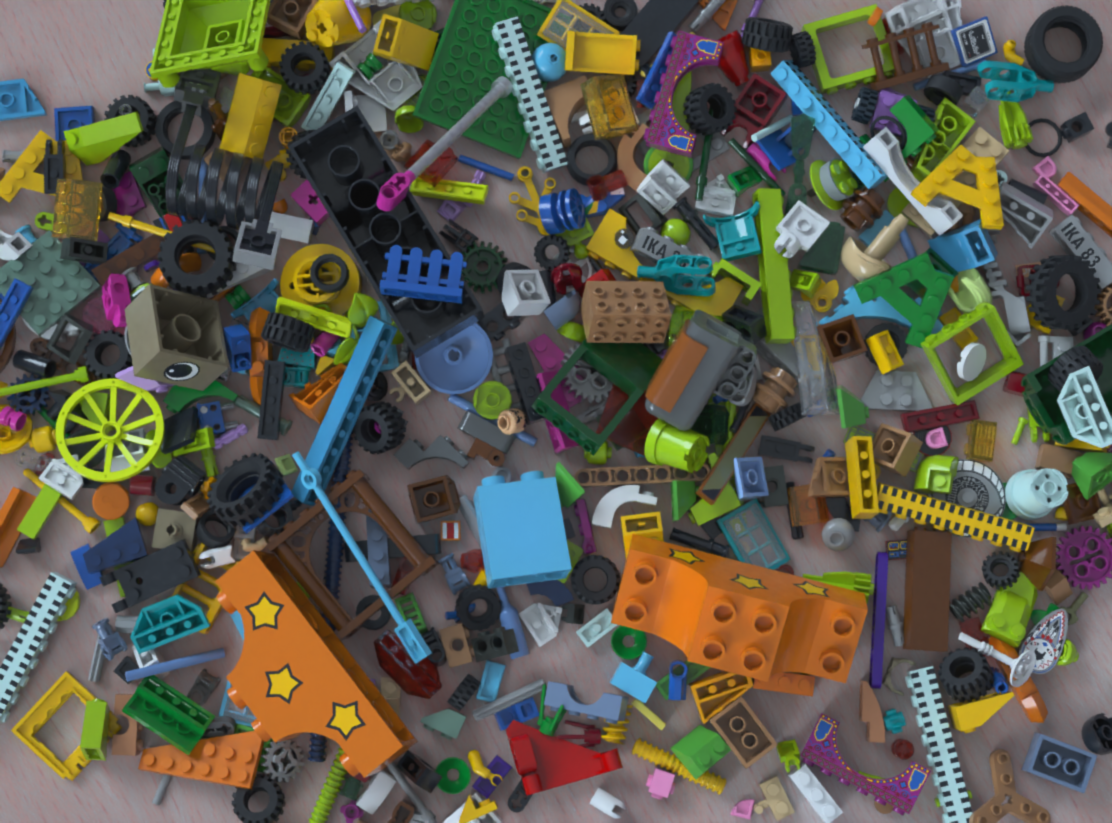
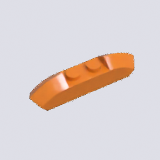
M258 307L251 312L249 321L252 369H249L253 401L261 406L265 360L273 361L272 343L261 337L268 313L270 312Z
M993 636L986 642L992 645L993 649L1012 659L1019 657L1013 646ZM995 659L1030 722L1044 723L1048 711L1031 677L1020 687H1014L1010 683L1012 670L1010 666Z

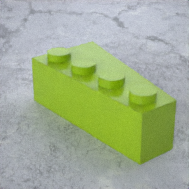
M947 98L942 100L935 111L933 123L939 129L935 133L937 137L931 143L927 144L925 142L921 146L922 151L918 153L911 169V173L920 182L953 152L976 122Z

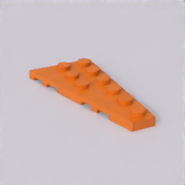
M255 731L199 740L189 756L172 744L143 749L138 769L252 790L264 741Z

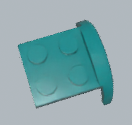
M756 201L750 209L738 215L724 218H713L706 214L703 215L704 222L716 229L721 255L727 262L761 254L753 220L760 209L759 201Z

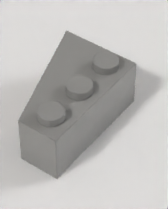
M1003 181L999 187L1002 216L1032 249L1052 221L1054 210Z

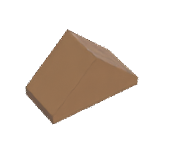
M1056 569L1044 590L1053 602L1058 605L1073 593L1067 578Z

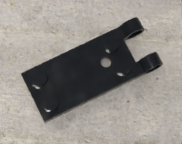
M183 539L99 578L103 587L119 580L126 598L112 604L116 614L201 574L186 540ZM138 577L142 578V580H143V583H142V584H138V582H137V578H138Z

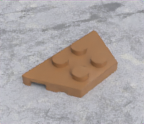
M819 457L816 459L808 497H850L846 457Z

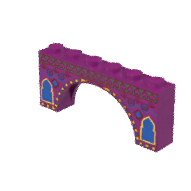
M678 31L677 37L673 36L672 54H668L665 66H668L667 71L662 73L660 84H662L661 91H657L655 96L656 108L651 110L650 129L646 128L643 139L646 140V146L692 158L697 136L685 130L675 118L672 109L674 92L682 78L693 69L705 65L718 66L724 42Z
M821 713L800 754L803 757L802 762L811 767L814 764L822 767L820 771L830 777L832 773L839 776V782L847 786L852 783L857 786L856 791L865 796L868 793L876 796L874 800L884 806L886 803L893 805V811L904 815L905 812L910 814L931 770L912 761L904 772L888 779H872L855 772L843 760L837 747L836 735L840 722Z

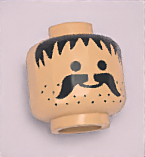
M519 408L502 411L497 421L500 430L507 435L522 432L527 423L524 412Z

